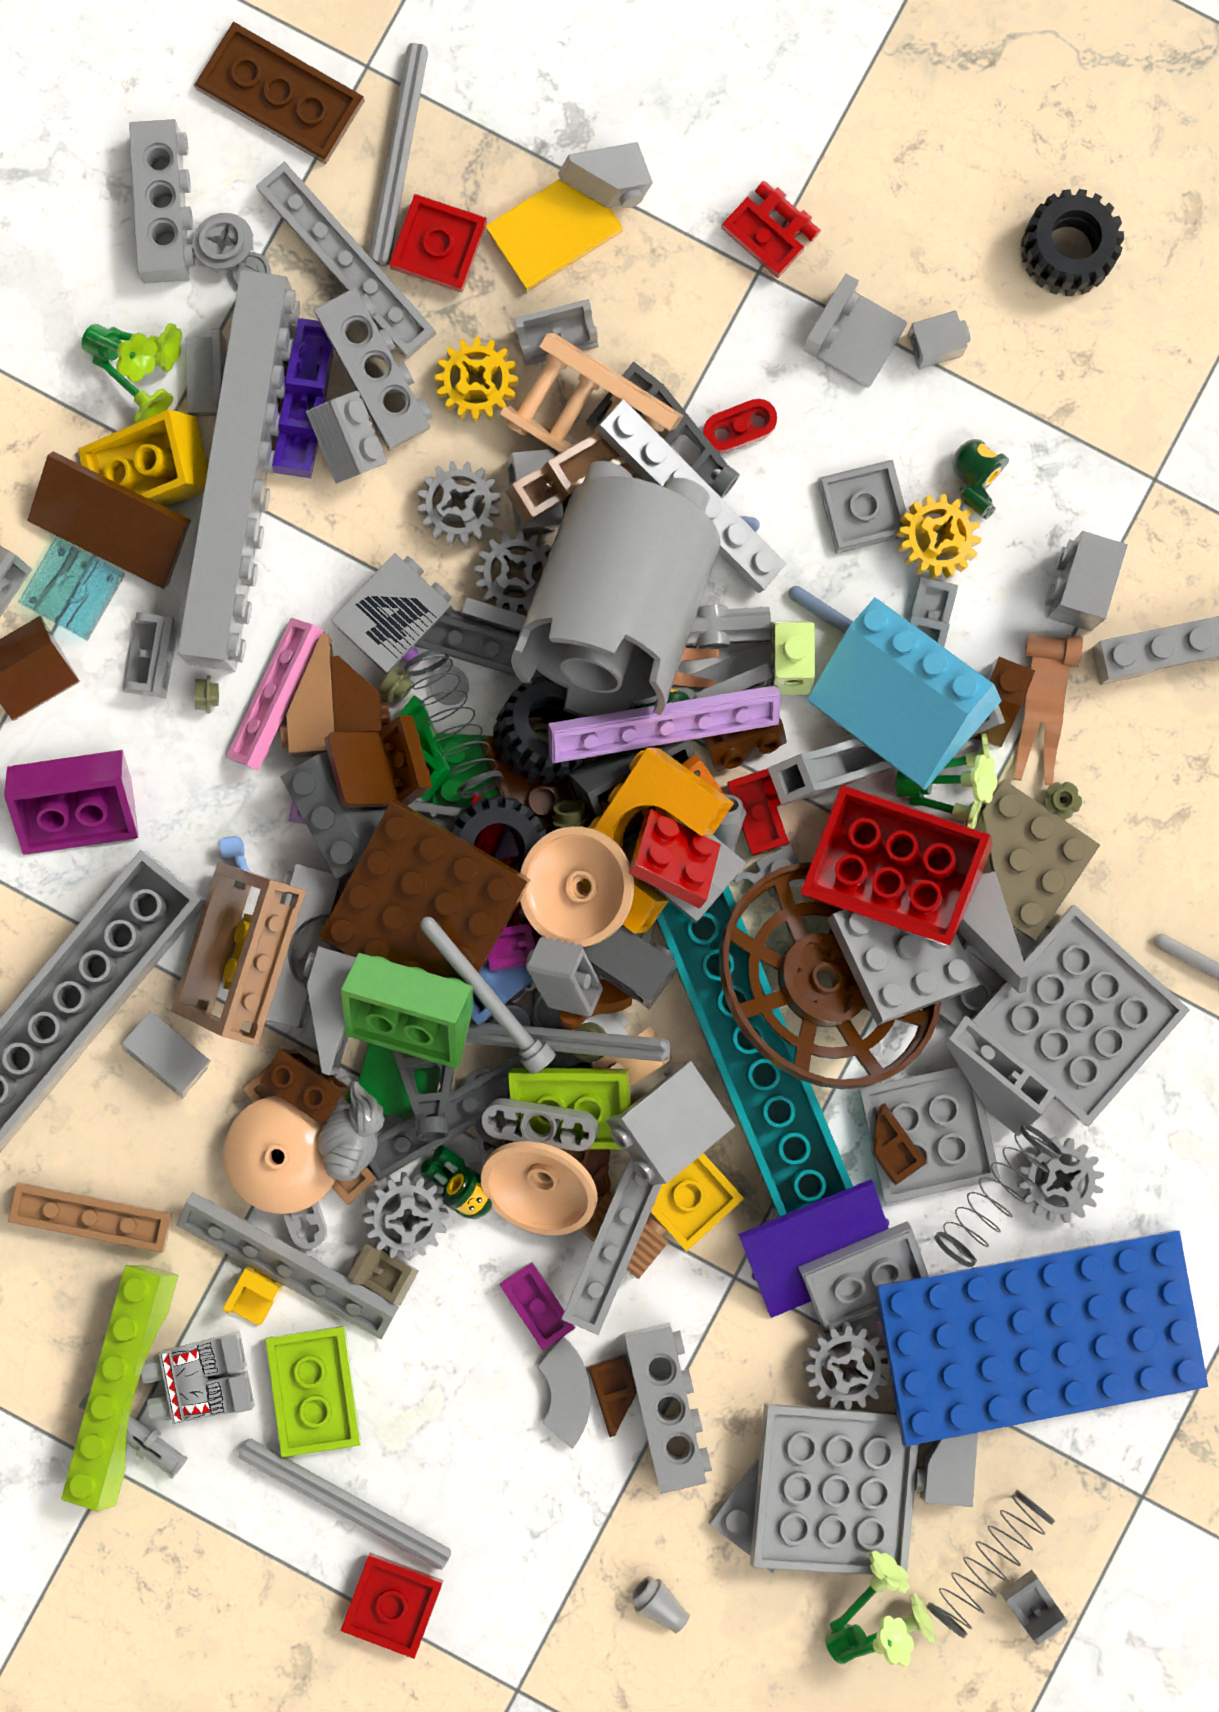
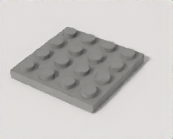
M1071 905L1023 959L1028 973L1026 992L1018 993L1005 980L971 1020L1058 1091L1053 1098L1084 1126L1089 1127L1190 1009L1077 906Z
M764 1403L750 1565L752 1567L874 1575L870 1568L872 1563L869 1555L873 1551H877L880 1554H889L894 1558L897 1565L901 1566L906 1572L908 1571L918 1444L911 1446L902 1445L897 1413Z

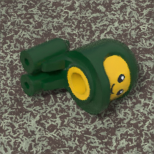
M971 439L963 443L956 450L952 465L956 475L968 485L960 487L961 499L967 506L987 520L994 513L996 507L993 506L992 499L986 489L1007 466L1010 459L1004 453L997 455L985 445L984 441Z
M443 1145L438 1146L433 1153L434 1159H427L422 1164L420 1172L438 1186L444 1188L442 1197H444L443 1203L447 1207L467 1219H479L485 1216L491 1210L492 1202L490 1198L487 1199L482 1191L481 1174L467 1167L465 1160Z

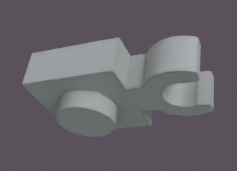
M790 845L757 860L755 863L759 870L758 873L742 872L734 878V882L736 884L743 880H748L754 885L763 876L781 867L797 864L799 861ZM805 879L790 881V889L804 883ZM774 887L768 890L771 897L776 895Z

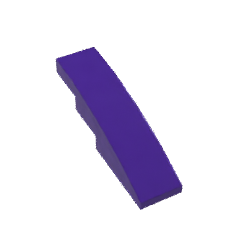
M298 319L285 378V396L278 423L279 436L272 464L273 473L304 478L312 477L318 439L306 411L326 403L334 351L317 320Z

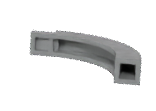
M999 705L970 738L1005 723ZM857 738L826 748L801 753L768 767L782 805L839 788L841 785L845 786L894 767Z

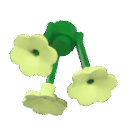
M986 733L981 734L982 741L978 751L967 752L964 757L952 758L944 768L967 765L968 768L973 767L971 771H964L961 775H938L925 791L900 771H897L896 792L898 798H909V805L925 806L952 814L951 818L962 820L966 827L975 829L982 803H990L992 801L993 791L997 787V776L994 773L995 764L991 758ZM933 784H962L963 787H973L975 800L969 806L955 803L953 806L925 798L924 795L931 794Z
M873 1551L869 1555V1559L872 1563L870 1565L871 1571L875 1576L870 1580V1586L841 1617L830 1622L829 1625L833 1632L826 1636L825 1643L829 1654L839 1664H845L854 1658L876 1652L877 1654H884L885 1660L890 1665L898 1664L903 1667L910 1663V1652L914 1648L913 1639L908 1633L919 1629L930 1643L936 1641L933 1622L927 1613L923 1600L918 1598L916 1593L910 1595L912 1614L895 1619L891 1616L882 1617L880 1620V1630L866 1637L865 1632L859 1625L847 1624L876 1592L881 1593L886 1587L891 1591L898 1590L902 1593H906L910 1589V1585L907 1582L909 1578L907 1572L897 1565L894 1558L887 1553L880 1554L877 1551Z

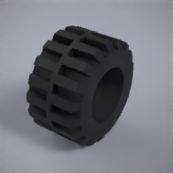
M1071 189L1062 190L1059 197L1054 193L1047 197L1044 204L1041 203L1036 208L1025 229L1021 241V247H1024L1021 253L1022 262L1029 263L1026 272L1030 277L1034 274L1039 277L1036 281L1038 286L1043 288L1045 283L1051 286L1050 293L1057 295L1060 289L1065 290V296H1074L1077 290H1080L1081 294L1090 292L1093 286L1097 288L1104 281L1121 255L1123 247L1120 245L1124 241V231L1118 230L1122 224L1119 215L1115 217L1111 215L1115 208L1110 202L1105 206L1101 204L1102 196L1097 193L1094 194L1093 198L1086 196L1087 190L1079 189L1076 195H1072ZM1061 227H1073L1082 231L1091 243L1092 255L1083 259H1071L1062 255L1053 243L1052 232Z
M543 676L535 677L532 683H522L517 690L515 689L495 719L497 722L493 727V735L498 736L494 741L495 750L503 751L500 760L504 765L509 762L513 766L510 770L513 774L517 776L521 772L526 775V781L533 783L535 778H539L540 784H549L553 778L556 783L563 781L570 772L578 769L586 758L552 763L549 757V743L538 738L532 731L529 724V718L531 717L553 719L554 722L582 718L563 711L567 688L560 686L550 679L546 682Z
M494 795V797L490 798L485 796L478 798V801L473 804H467L463 807L464 810L461 814L456 815L453 820V826L451 830L449 829L450 832L474 845L479 832L491 824L502 823L512 827L520 838L521 848L517 858L508 866L519 873L531 848L542 837L547 835L541 821L531 809L520 803V801L514 798H505L503 795Z

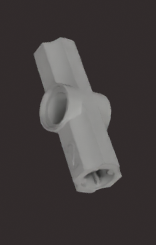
M725 605L699 606L686 646L696 645V648L719 649L729 647L731 643L771 641L770 608L746 607L729 609Z

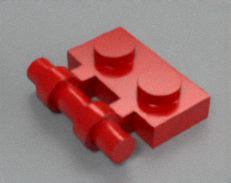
M763 180L755 189V193L764 200L761 205L758 206L747 196L722 223L721 229L778 279L804 250V246L795 237L801 233L809 241L813 242L821 230L811 222L812 216L805 210L800 212L785 199L787 194L779 187L774 189ZM777 211L789 222V225L784 229L769 216L772 212Z

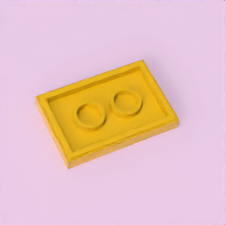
M560 179L485 226L486 231L527 292L623 232L622 225L610 208L596 202L560 181Z

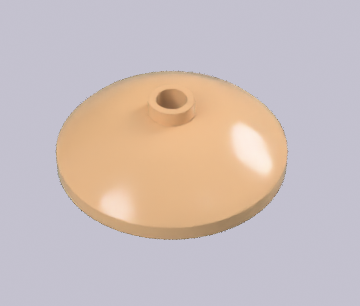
M564 827L542 837L527 854L520 872L531 879L520 902L524 914L533 928L540 935L545 936L546 939L552 937L554 941L559 939L561 943L567 941L568 944L574 942L575 946L581 943L582 947L595 945L613 935L628 916L634 896V878L628 874L630 863L625 853L609 836L587 827ZM586 879L591 885V889L587 894L582 890V883Z
M278 1095L263 1098L249 1105L233 1121L224 1143V1166L234 1190L250 1205L265 1212L276 1214L295 1213L317 1203L329 1192L336 1179L327 1175L324 1169L325 1165L322 1162L324 1157L320 1154L317 1147L318 1137L324 1124L318 1123ZM275 1149H279L284 1153L285 1158L281 1164L275 1163L272 1160L271 1155Z
M520 1141L503 1145L490 1154L481 1172L482 1191L487 1199L490 1198L492 1208L511 1224L532 1233L552 1236L575 1232L590 1221L597 1205V1189L591 1175L584 1166L564 1150L546 1143Z

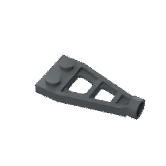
M633 361L622 376L684 415L677 428L671 430L664 440L671 447L680 435H686L701 451V455L689 466L721 498H724L737 482L740 473L727 465L665 385ZM609 392L586 420V425L594 430L599 425L613 403L610 400L613 395ZM632 407L640 416L643 415L642 412ZM719 469L721 472L713 480L711 478L712 472Z
M392 1050L417 1120L415 1122L417 1139L435 1141L448 1137L447 1114L455 1068ZM439 1067L440 1088L438 1092L420 1094L416 1085L415 1070Z

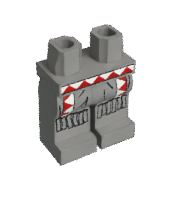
M237 1331L163 1349L158 1356L146 1360L141 1371L144 1384L164 1380L166 1395L147 1399L150 1420L162 1421L171 1419L172 1424L215 1415L252 1410L255 1404L248 1371L208 1379V1376L240 1371L247 1366L241 1332Z

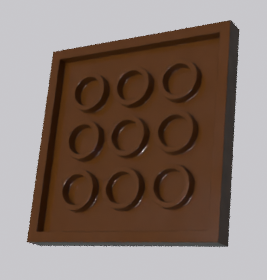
M394 799L390 801L319 938L349 956L357 958L359 953L372 957L380 956L396 964L418 967L427 973L444 978H456L465 983L421 930L420 921L424 917H432L480 974L531 879Z

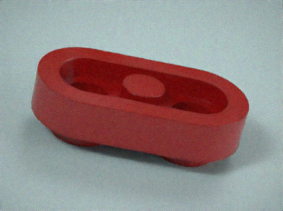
M752 399L710 416L705 422L703 434L719 454L729 453L769 437L777 424V411L767 400ZM753 416H761L765 423L760 427L752 425L750 419ZM719 429H724L728 432L729 437L723 441L718 440L715 437V432Z

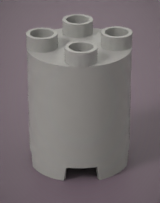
M596 461L589 465L583 483L575 488L570 497L512 653V667L522 683H529L537 669L553 682L567 688L563 711L582 718L631 710L636 705L654 702L656 703L653 713L658 715L663 713L720 547L719 532L713 521L705 513L709 502V493L703 486L685 478H671L661 486L633 478L626 469L611 462Z

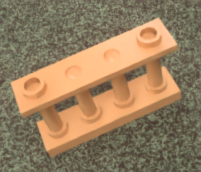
M547 333L539 346L548 352L545 357L548 361L520 409L517 410L513 406L503 407L500 412L502 416L508 419L506 425L523 436H526L529 432L560 453L574 446L564 440L592 391H598L600 386L613 394L610 398L613 403L604 418L623 399L631 407L645 414L643 419L657 433L658 431L663 432L665 428L668 430L676 429L684 416L555 333ZM567 366H570L580 373L578 377L580 383L550 431L533 420L532 417L560 370H565ZM627 462L621 465L632 476L635 470Z

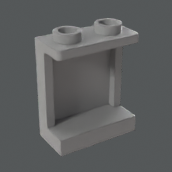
M691 1061L674 1064L663 1073L666 1077L623 1113L613 1115L607 1120L608 1125L612 1129L610 1134L614 1142L621 1149L628 1152L635 1162L633 1168L637 1175L651 1185L667 1184L735 1127V1124Z

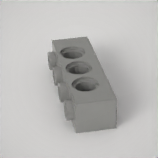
M175 119L129 122L138 273L144 284L190 280L189 268L195 267V252L193 244H188L187 230H193L192 210L190 206H185V193L191 192L189 170L183 169L182 157L189 154L187 134L180 131ZM167 158L170 160L169 165L165 169H152L153 164L158 159ZM163 195L172 196V201L168 206L163 208L155 206V202L159 197ZM166 232L175 234L171 243L167 245L157 244L161 234Z
M353 288L314 309L320 325L355 389L360 393V398L364 400L363 403L389 451L429 430L430 424L428 420L433 415L424 398L416 399L409 386L414 383V380L405 363L397 365L390 351L396 349L389 333L385 328L378 330L372 316L376 315L377 312L368 295L365 293L360 296L356 288ZM353 324H361L366 327L369 334L364 342L352 343L346 337L347 329ZM379 358L386 363L387 371L382 377L372 378L365 372V365L370 359ZM392 392L401 394L406 401L404 409L397 413L388 411L383 404L386 395Z
M669 1322L624 1333L660 1494L706 1484L705 1472L712 1471L707 1447L700 1449L698 1447L696 1433L703 1432L698 1408L690 1410L687 1394L694 1393L689 1369L681 1371L678 1355L685 1354L680 1330L672 1332ZM659 1357L666 1358L672 1365L670 1373L662 1378L653 1376L649 1371V1365L652 1360ZM665 1397H674L680 1402V1409L673 1416H664L658 1411V1404ZM674 1436H682L689 1442L688 1450L682 1455H673L666 1448L668 1441Z

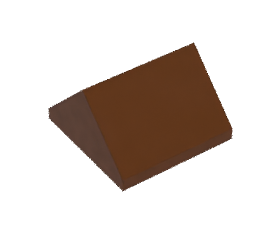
M41 615L0 639V704L13 721L80 682Z

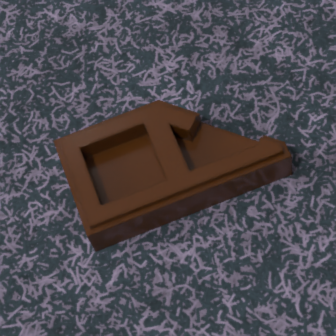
M885 1103L879 1105L871 1154L896 1186L927 1164V1161Z
M625 1354L588 1365L609 1437L616 1435L637 1394Z

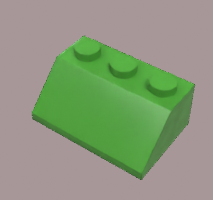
M359 953L341 989L345 1036L458 1069L473 1012V986L465 984L456 978H444L427 973L418 967H407L390 962L380 956L372 957Z

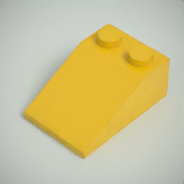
M168 409L78 448L82 466L162 506L183 502L204 493L208 465L196 416Z

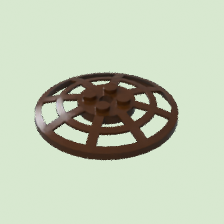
M802 862L781 867L763 876L742 895L731 910L723 928L719 947V973L723 993L731 1014L744 1036L761 1055L779 1069L799 1080L820 1087L834 1089L864 1088L884 1082L904 1070L921 1054L934 1032L939 1018L941 1002L925 1007L922 1011L917 1010L877 1025L875 1030L862 1040L850 1020L862 1009L870 1010L831 927L828 934L814 933L807 935L800 916L808 915L830 917L832 914L843 909L821 902L795 904L789 882L797 879H806L812 862ZM774 887L781 910L776 912L762 925L753 939L737 928L736 925L747 907L762 893ZM785 922L794 944L784 955H781L764 944L770 934ZM730 943H733L749 954L748 981L753 1000L740 1004L733 989L729 969ZM759 961L778 970L780 990L765 996L763 995L759 980ZM818 971L824 972L830 977L832 988H825L820 985L817 980ZM788 1005L802 1019L799 1036L794 1035L784 1027L771 1010ZM761 1014L765 1022L779 1037L795 1047L794 1063L792 1064L770 1048L753 1029L748 1018ZM895 1020L918 1026L915 1036L906 1050L894 1062L883 1068L869 1049L877 1045L887 1035ZM836 1026L848 1046L826 1047L814 1044L817 1027ZM811 1055L829 1059L855 1056L868 1075L852 1079H834L809 1072Z

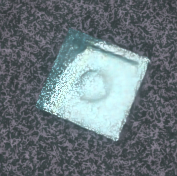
M56 536L18 603L88 641L124 579L125 574Z

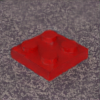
M414 194L389 264L390 269L463 293L486 228L485 226L487 225V218Z
M650 809L643 819L628 874L700 909L708 899L721 844L706 836H701L694 830Z
M370 1552L340 1631L415 1659L444 1580Z

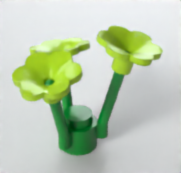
M168 323L164 332L159 337L150 335L147 338L142 333L132 334L114 326L107 329L99 324L90 325L83 334L81 341L82 349L93 356V364L103 368L134 397V402L139 406V411L133 420L136 424L168 410L174 398L165 389H159L150 396L144 390L139 391L124 376H127L132 382H139L144 374L153 372L156 364L163 371H171L174 362L179 359L181 353V329H178L173 323ZM119 357L115 369L109 363V360L113 361Z

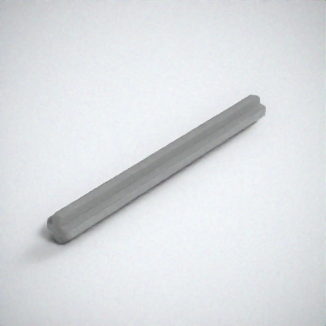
M409 43L407 46L369 256L377 265L385 266L390 262L419 106L428 49L427 46L418 43Z
M470 1021L465 1043L519 1048L499 1023L483 1022L477 1025L474 1021ZM523 1026L533 1039L538 1038L540 1042L546 1041L551 1049L556 1052L660 1062L666 1061L670 1057V1042L667 1039Z
M247 1439L241 1447L238 1457L242 1461L437 1569H443L451 1556L450 1548L293 1461L281 1457L280 1454L253 1439Z

